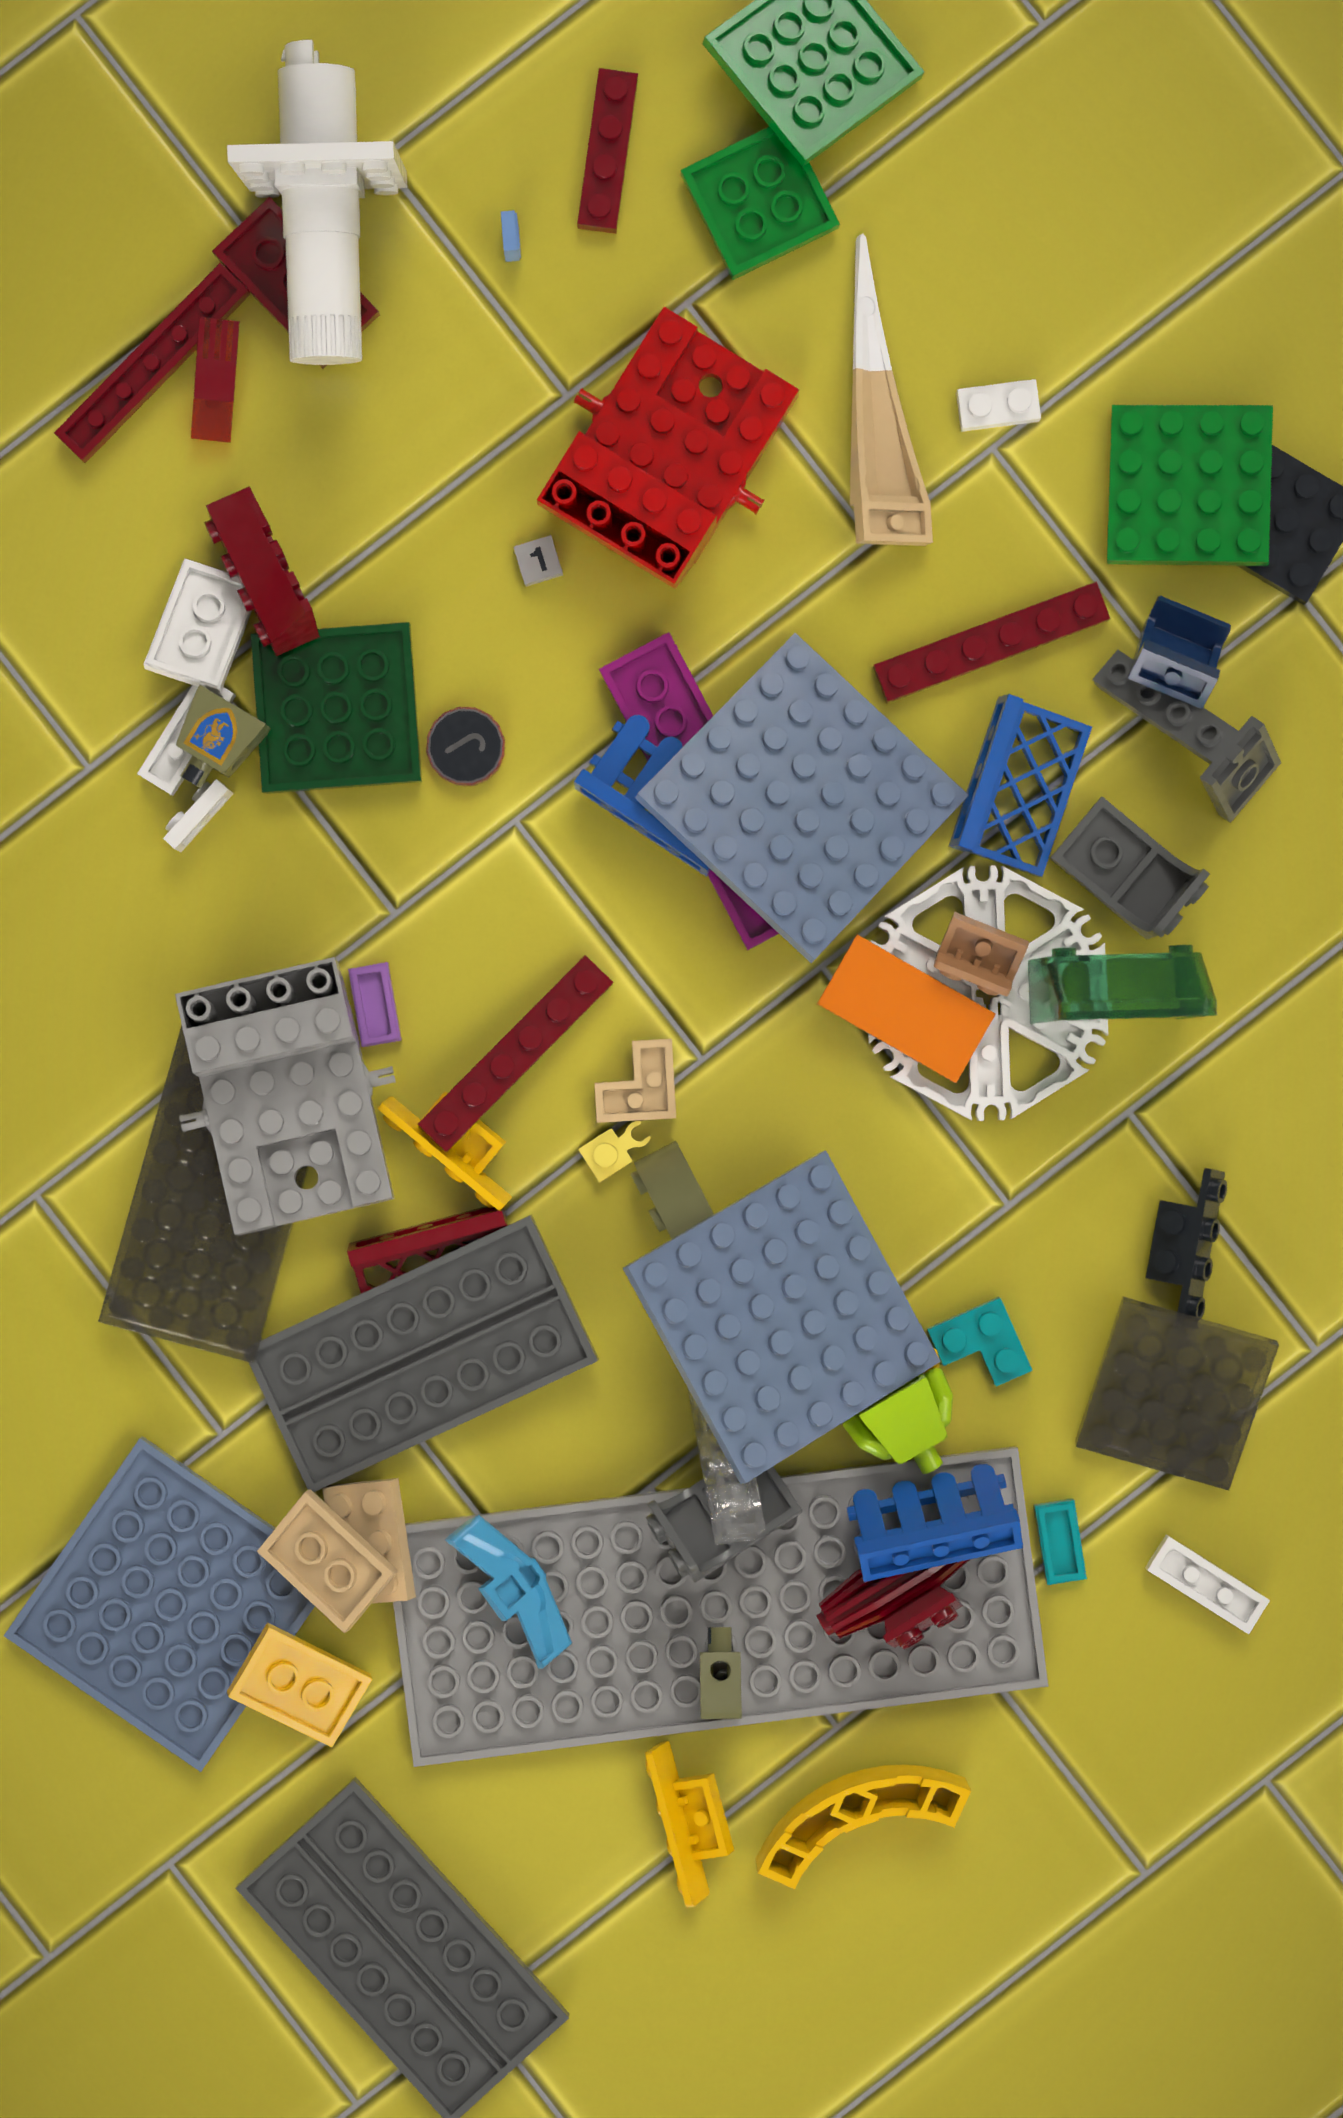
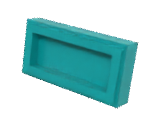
M1072 1498L1034 1504L1046 1584L1052 1585L1087 1579L1075 1500Z

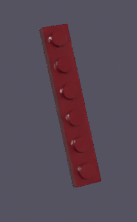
M219 263L72 413L54 434L86 463L197 350L199 317H205V341L210 336L211 318L217 319V329L222 324V319L226 320L250 295L249 290Z
M1097 582L874 664L873 669L885 701L888 704L1102 624L1111 618Z
M584 955L451 1089L417 1126L447 1153L614 982Z

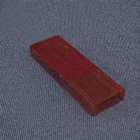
M199 317L190 439L231 443L240 321Z

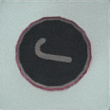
M457 707L444 712L433 723L427 735L426 753L432 768L443 780L455 785L473 787L488 781L498 772L505 756V739L499 724L488 713L475 707Z

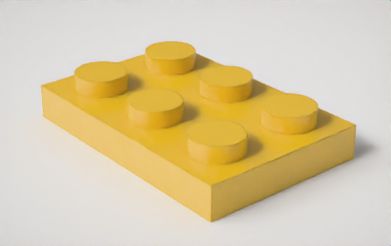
M267 1622L229 1686L227 1694L229 1698L333 1747L371 1683L372 1676L370 1673Z

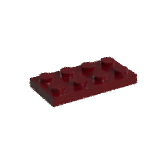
M269 196L212 252L289 333L286 239L283 238V212ZM360 292L362 333L380 316V313ZM319 365V366H320L322 369H324L327 365Z

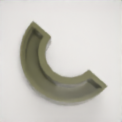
M676 1141L634 1162L637 1170L631 1173L632 1179L641 1195L646 1192L649 1193L655 1205V1208L649 1210V1213L659 1232L667 1229L670 1237L673 1239L714 1215Z

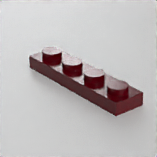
M599 68L577 221L578 229L617 234L638 73Z

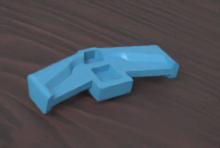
M480 1515L463 1523L445 1539L448 1544L456 1548L490 1577L478 1589L501 1621H507L515 1613L517 1614L538 1669H543L572 1644L546 1581V1573L535 1558H530Z

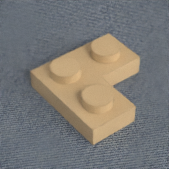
M672 1039L632 1041L634 1081L595 1083L597 1123L676 1118Z

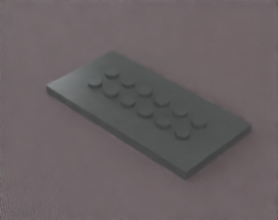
M532 1214L243 1349L307 1489L313 1492L599 1360Z
M356 1777L238 1883L235 1888L442 2118H460L569 2019L570 2013Z

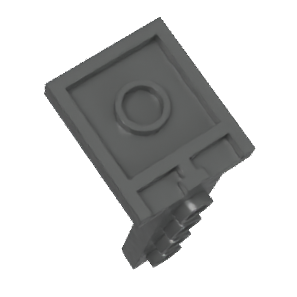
M1117 650L1092 679L1094 684L1210 764L1200 776V779L1218 815L1231 823L1281 764L1265 724L1251 716L1238 731L1204 707L1200 709L1130 680L1128 676L1133 659Z

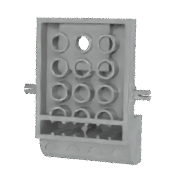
M335 957L175 994L192 1073L199 1077L204 1097L203 1111L179 1116L180 1122L185 1123L181 1124L183 1132L206 1126L213 1137L234 1235H244L395 1199L372 1101L373 1087L396 1083L395 1076L391 1075L394 1074V1070L390 1066L369 1072L365 1066L351 1005L349 1004L340 966ZM306 1166L313 1167L318 1173L317 1184L308 1190L301 1189L296 1182L297 1172Z

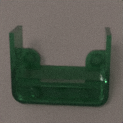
M1170 945L1169 953L1076 955V948L1052 949V956L1028 960L1030 1024L1057 1021L1176 1018L1177 1020L1217 1016V999L1202 953L1193 952V945Z

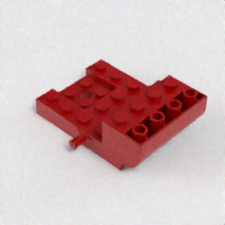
M663 307L611 393L600 400L583 388L579 390V395H576L573 403L593 414L591 425L585 434L580 431L577 433L538 496L537 504L676 589L693 564L697 562L729 508L737 502L754 512V514L759 512L765 500L745 489L746 481L797 400L800 389L767 369L762 371L700 333L698 327ZM713 377L719 380L722 385L721 392L714 397L703 395L699 389L703 379Z

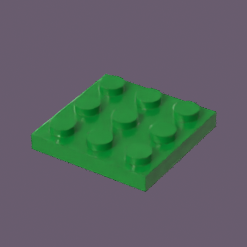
M770 127L681 169V177L732 280L839 229L840 223L810 162L802 167Z

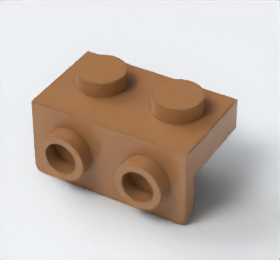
M954 912L937 951L934 967L939 969L940 973L945 977L957 981L964 979L974 983L981 991L989 995L1001 994L1009 996L1013 980L1027 951L1029 941Z

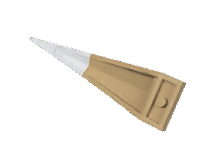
M862 233L856 238L850 473V506H854L856 544L926 546L933 543L931 504L902 411L882 327L867 240Z

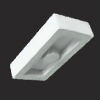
M1036 379L957 389L956 397L961 432L1039 422L1041 419Z
M217 779L212 784L205 782L193 795L192 800L195 803L185 814L182 811L178 812L169 821L165 828L168 833L163 839L175 850L182 852L234 793Z

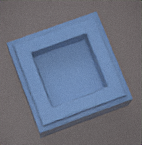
M515 210L501 211L506 262L520 261L521 248L517 213H515Z

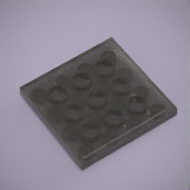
M1123 1296L1075 1439L1076 1447L1229 1491L1279 1347L1277 1340Z

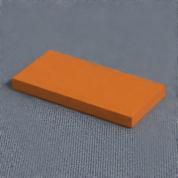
M858 934L855 936L817 1002V1005L953 1083H957L996 1015V1013Z

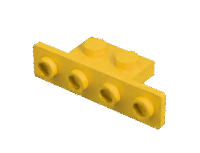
M446 1091L439 1097L426 1115L448 1094ZM393 1096L388 1097L380 1104L378 1110L384 1114L383 1119L391 1128L399 1132L403 1130L414 1139L413 1144L421 1153L428 1157L434 1156L444 1164L445 1172L452 1179L460 1183L464 1181L476 1191L474 1193L475 1197L483 1205L502 1210L512 1199L508 1192L483 1172L506 1144V1141L480 1119L445 1153L417 1126L421 1120Z
M663 1741L645 1753L646 1771L653 1782L657 1797V1812L663 1820L667 1835V1849L673 1857L677 1872L678 1890L683 1895L685 1906L687 1908L695 1907L710 1893L701 1860L728 1856L735 1850L714 1773L679 1778L670 1742Z

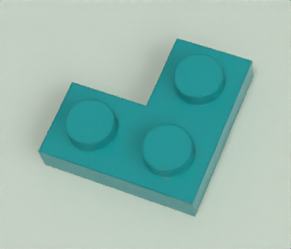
M1000 1297L926 1328L935 1349L938 1351L943 1366L980 1351L996 1387L1033 1371Z

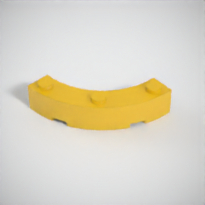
M884 1765L843 1775L808 1794L793 1806L776 1824L755 1858L757 1872L760 1875L795 1889L805 1870L824 1850L823 1847L843 1832L848 1833L863 1825L879 1821V1818L905 1815L906 1818L927 1819L955 1828L971 1793L970 1787L965 1777L945 1770L917 1765Z

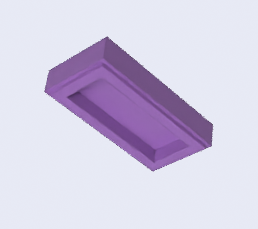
M385 962L348 969L361 1046L369 1047L402 1041L389 963Z

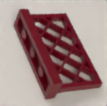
M485 1206L349 1243L347 1254L351 1267L354 1268L360 1293L362 1294L375 1288V1286L367 1282L364 1273L365 1268L376 1265L382 1266L392 1272L388 1279L390 1281L397 1275L400 1276L407 1273L401 1270V1267L409 1256L417 1254L431 1262L441 1256L446 1246L456 1244L463 1247L468 1244L465 1241L478 1240L508 1226L504 1208L497 1210L495 1207L489 1208ZM438 1249L435 1256L427 1253L428 1251ZM400 1259L396 1266L388 1263Z

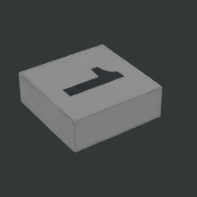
M551 535L513 547L525 587L563 576Z

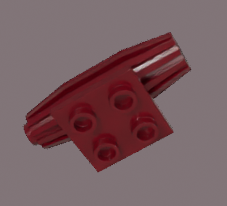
M971 1559L867 1582L863 1581L860 1568L819 1603L822 1612L817 1614L816 1617L828 1636L836 1633L839 1639L885 1621L886 1634L883 1635L886 1643L894 1648L897 1646L903 1647L905 1650L924 1638L923 1630L933 1624L941 1628L959 1616L956 1610L963 1606L953 1593L948 1592L941 1585Z

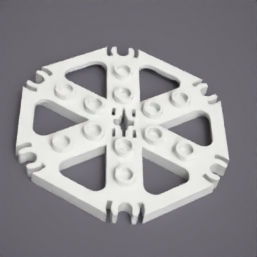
M995 865L989 866V878L984 882L976 878L975 866H970L967 870L968 884H965L963 880V868L956 871L884 916V918L891 919L898 926L894 929L892 925L886 922L879 923L878 928L888 934L889 939L886 944L880 945L875 941H870L986 1008L983 998L976 997V990H979L976 984L964 979L959 981L949 979L942 975L939 969L934 967L940 945L914 931L912 923L915 916L943 898L954 896L962 902L964 916L1005 932L1004 900L1010 894H1018L1053 914L1054 925L1052 929L1029 943L1013 980L1009 996L999 994L997 997L991 998L988 1009L996 1013L968 1062L969 1085L964 1092L953 1093L923 1077L918 1071L917 1061L884 1042H879L872 1049L874 1054L882 1049H888L892 1052L893 1059L889 1064L882 1067L884 1071L895 1069L899 1063L903 1066L897 1074L890 1076V1078L969 1120H972V1104H977L975 1116L978 1121H984V1109L988 1105H994L997 1108L998 1120H1005L1007 1111L1004 1103L1007 1102L1011 1110L1010 1119L1088 1072L1089 1069L1079 1065L1076 1059L1079 1058L1086 1064H1094L1096 1059L1086 1054V1045L1089 1042H1095L1097 1045L1104 1046L1106 1043L1101 1036L1092 1034V1029L1099 1030L1108 1036L1105 943L1097 949L1089 950L1088 945L1098 942L1102 935L1099 932L1087 938L1081 933L1082 925L1091 919L1090 916H1081L1075 922H1072L1071 918L1077 912L1084 910L1083 908L1004 866H1001V883L996 882L998 870ZM1072 963H1081L1088 971L1089 1011L1084 1017L1076 1018L1027 991ZM998 1003H1000V1015H998ZM1009 1029L1051 1050L1059 1057L1060 1064L1058 1069L1025 1091H1017L1011 1086ZM868 1034V1043L870 1044L875 1037Z

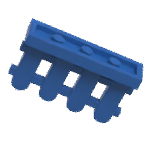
M642 715L631 716L625 725L617 721L612 731L618 735L602 758L594 754L589 762L594 767V770L590 773L583 768L574 781V789L707 877L711 869L635 799L637 793L683 747L682 743L675 737H667L657 747L646 740L650 725L649 721ZM640 749L651 757L637 778L633 780L624 774L623 771L637 750ZM615 782L628 790L625 795L612 788Z
M979 1464L972 1468L971 1481L956 1483L955 1477L952 1474L941 1472L932 1478V1489L917 1492L915 1484L910 1481L896 1483L892 1488L893 1497L878 1500L876 1493L870 1489L857 1491L853 1496L854 1506L846 1508L849 1521L857 1520L861 1536L854 1537L863 1581L867 1582L1023 1548L1020 1519L1017 1510L1014 1509L1013 1503L1005 1505L1000 1489L1007 1488L1004 1474L996 1475L992 1466ZM976 1495L980 1511L965 1514L961 1497ZM936 1503L940 1519L925 1522L921 1506ZM897 1511L901 1527L885 1530L882 1514Z

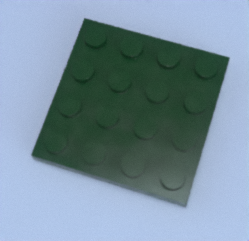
M410 622L318 629L320 637L278 656L275 655L270 644L263 647L257 633L251 634L256 715L258 720L271 728L269 733L259 743L262 793L271 794L422 782Z

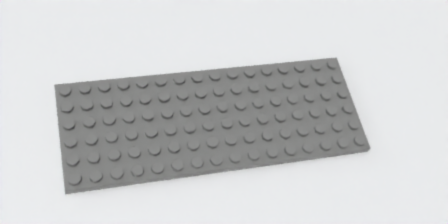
M1018 1447L940 1456L943 1464L928 1474H922L915 1460L911 1459L899 1465L897 1462H888L780 1476L801 1507L802 1513L696 1583L693 1582L689 1574L684 1578L680 1576L669 1558L668 1551L672 1549L667 1540L662 1544L658 1542L645 1518L650 1515L648 1503L653 1500L656 1503L664 1502L688 1488L406 1523L416 1598L408 1601L393 1602L414 1767L1048 1687ZM979 1464L992 1466L996 1475L1004 1474L1007 1488L1000 1489L1004 1504L1013 1503L1014 1509L1017 1510L1020 1519L1023 1548L971 1559L941 1585L942 1588L953 1593L963 1605L956 1610L959 1616L955 1620L941 1628L934 1626V1624L922 1631L924 1638L905 1650L903 1647L897 1646L894 1648L886 1643L883 1635L886 1634L885 1621L839 1639L836 1633L830 1636L827 1635L816 1617L817 1614L822 1612L819 1603L855 1571L860 1569L854 1537L861 1536L858 1521H849L846 1508L854 1506L853 1496L857 1491L870 1489L876 1493L878 1500L892 1498V1488L900 1481L914 1483L917 1492L932 1489V1478L941 1472L952 1474L955 1477L956 1483L971 1481L972 1468ZM976 1495L961 1497L965 1514L980 1511ZM936 1503L921 1506L925 1522L940 1519ZM897 1511L882 1514L885 1530L901 1527ZM480 1515L530 1558H535L546 1573V1581L572 1644L543 1669H538L535 1663V1657L517 1614L515 1613L507 1621H501L478 1588L487 1582L490 1577L445 1541L451 1533L475 1516ZM707 1627H732V1652H741L742 1719L700 1718V1652H708ZM724 1661L715 1662L713 1664V1678L717 1680L725 1679L727 1677V1663Z

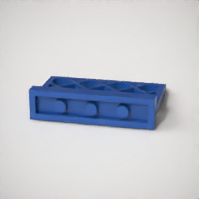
M1007 694L997 699L966 792L969 796L963 801L948 847L962 852L967 851L1034 876L1043 877L1092 726L1023 702L1024 699ZM1024 712L1036 716L1043 729V733L1027 741L1019 727ZM1047 721L1058 725L1050 729ZM1064 727L1079 732L1074 748L1062 754L1053 733ZM1046 737L1055 758L1038 766L1028 745ZM1015 738H1017L1019 745L1013 747ZM1022 749L1031 770L1013 778L1007 762L1010 754ZM1071 756L1069 764L1067 765L1065 758ZM1058 762L1064 774V779L1060 787L1049 791L1040 771ZM1034 774L1043 795L1025 804L1016 783ZM1004 775L1007 782L1000 785L1002 777ZM1010 787L1019 807L1001 816L994 801L997 792ZM1059 793L1055 803L1052 796ZM1046 800L1052 815L1048 824L1037 829L1028 808ZM1021 812L1030 833L1012 841L1003 821ZM990 813H992L994 820L988 822ZM997 824L1006 845L995 851L980 847L984 831ZM1046 831L1044 839L1042 840L1040 833ZM1032 837L1039 849L1035 866L1023 862L1015 847ZM1009 849L1012 858L1001 853Z

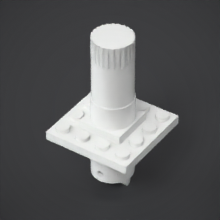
M313 40L294 41L285 45L281 62H285V67L278 70L280 144L227 145L228 163L248 190L255 192L256 197H279V192L282 195L283 238L286 239L290 362L312 365L357 363L362 361L359 198H365L364 189H374V194L377 195L398 194V188H407V171L393 141L357 142L355 70L338 64L319 63V52L314 51Z

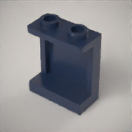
M1158 596L1144 623L1128 679L1203 709L1218 681L1220 670L1216 668L1222 646L1230 633L1231 625L1163 596Z

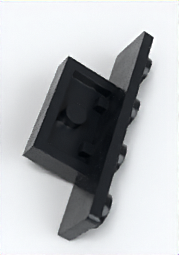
M1209 1168L1204 1169L1197 1207L1163 1200L1159 1202L1145 1278L1182 1286L1175 1322L1178 1326L1196 1328L1198 1321L1202 1319L1205 1312L1203 1291L1205 1282L1209 1280L1213 1268V1262L1210 1258L1212 1243L1217 1240L1220 1231V1222L1217 1219L1219 1205L1224 1201L1227 1193V1182L1224 1180L1225 1172Z

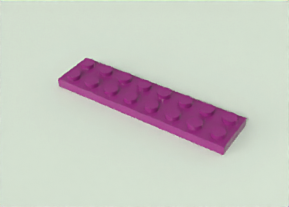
M669 632L599 669L625 721L627 722L633 715L644 716L650 725L649 734L645 739L657 747L667 737L677 738L682 743V746H684L713 717L706 700ZM642 751L645 759L648 762L651 756ZM710 870L707 876L747 951L779 934L722 879Z

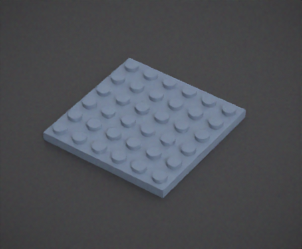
M794 633L637 793L635 799L800 954L812 963L969 795L801 637Z
M827 1151L814 1155L623 1267L626 1276L740 1484L754 1479L941 1362Z
M142 1436L6 1631L4 1637L201 1772L246 1707V1705L229 1698L227 1690L267 1622L295 1636L315 1606L257 1552L275 1530L274 1526Z

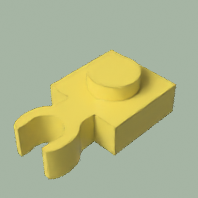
M637 1120L628 1125L625 1133L620 1137L610 1128L578 1149L599 1183L633 1161L627 1150L632 1147H642L649 1143L651 1140L650 1135L642 1141H636L632 1138V1129L640 1125L641 1121Z

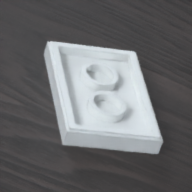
M184 558L144 661V669L197 687L201 685L212 692L221 694L252 610L246 612L237 593V590L243 588L238 576L230 578L225 571Z

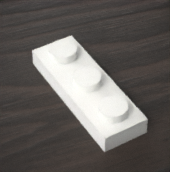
M194 685L188 691L137 773L174 796L183 782L184 778L180 775L192 756L177 747L176 742L198 688ZM224 687L221 694L215 693L230 703L236 697L234 693Z
M1165 1535L1145 1567L1152 1574L1247 1634L1251 1632L1270 1601L1168 1535Z

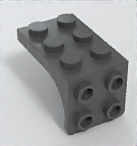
M1104 797L1098 799L1049 858L1146 940L1156 936L1161 938L1164 934L1169 935L1183 918L1178 913L1182 907H1187L1190 903L1195 904L1209 887L1204 881L1210 873L1204 868L1197 870L1176 858Z
M728 1462L680 1494L661 1503H656L655 1500L648 1503L650 1515L645 1518L658 1542L662 1544L667 1540L672 1549L668 1551L669 1558L680 1576L684 1578L689 1574L693 1582L696 1583L801 1514L802 1509L774 1467H771L749 1482L740 1484Z

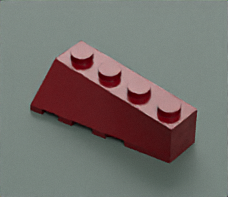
M250 486L206 505L210 520L204 522L213 544L221 541L226 554L220 556L229 577L238 576L243 588L237 590V593L246 612L254 610L259 620L253 626L263 647L270 644L275 655L278 656L320 637L313 609L308 599L304 598L294 572L288 571L289 566L278 541L273 540L270 525Z

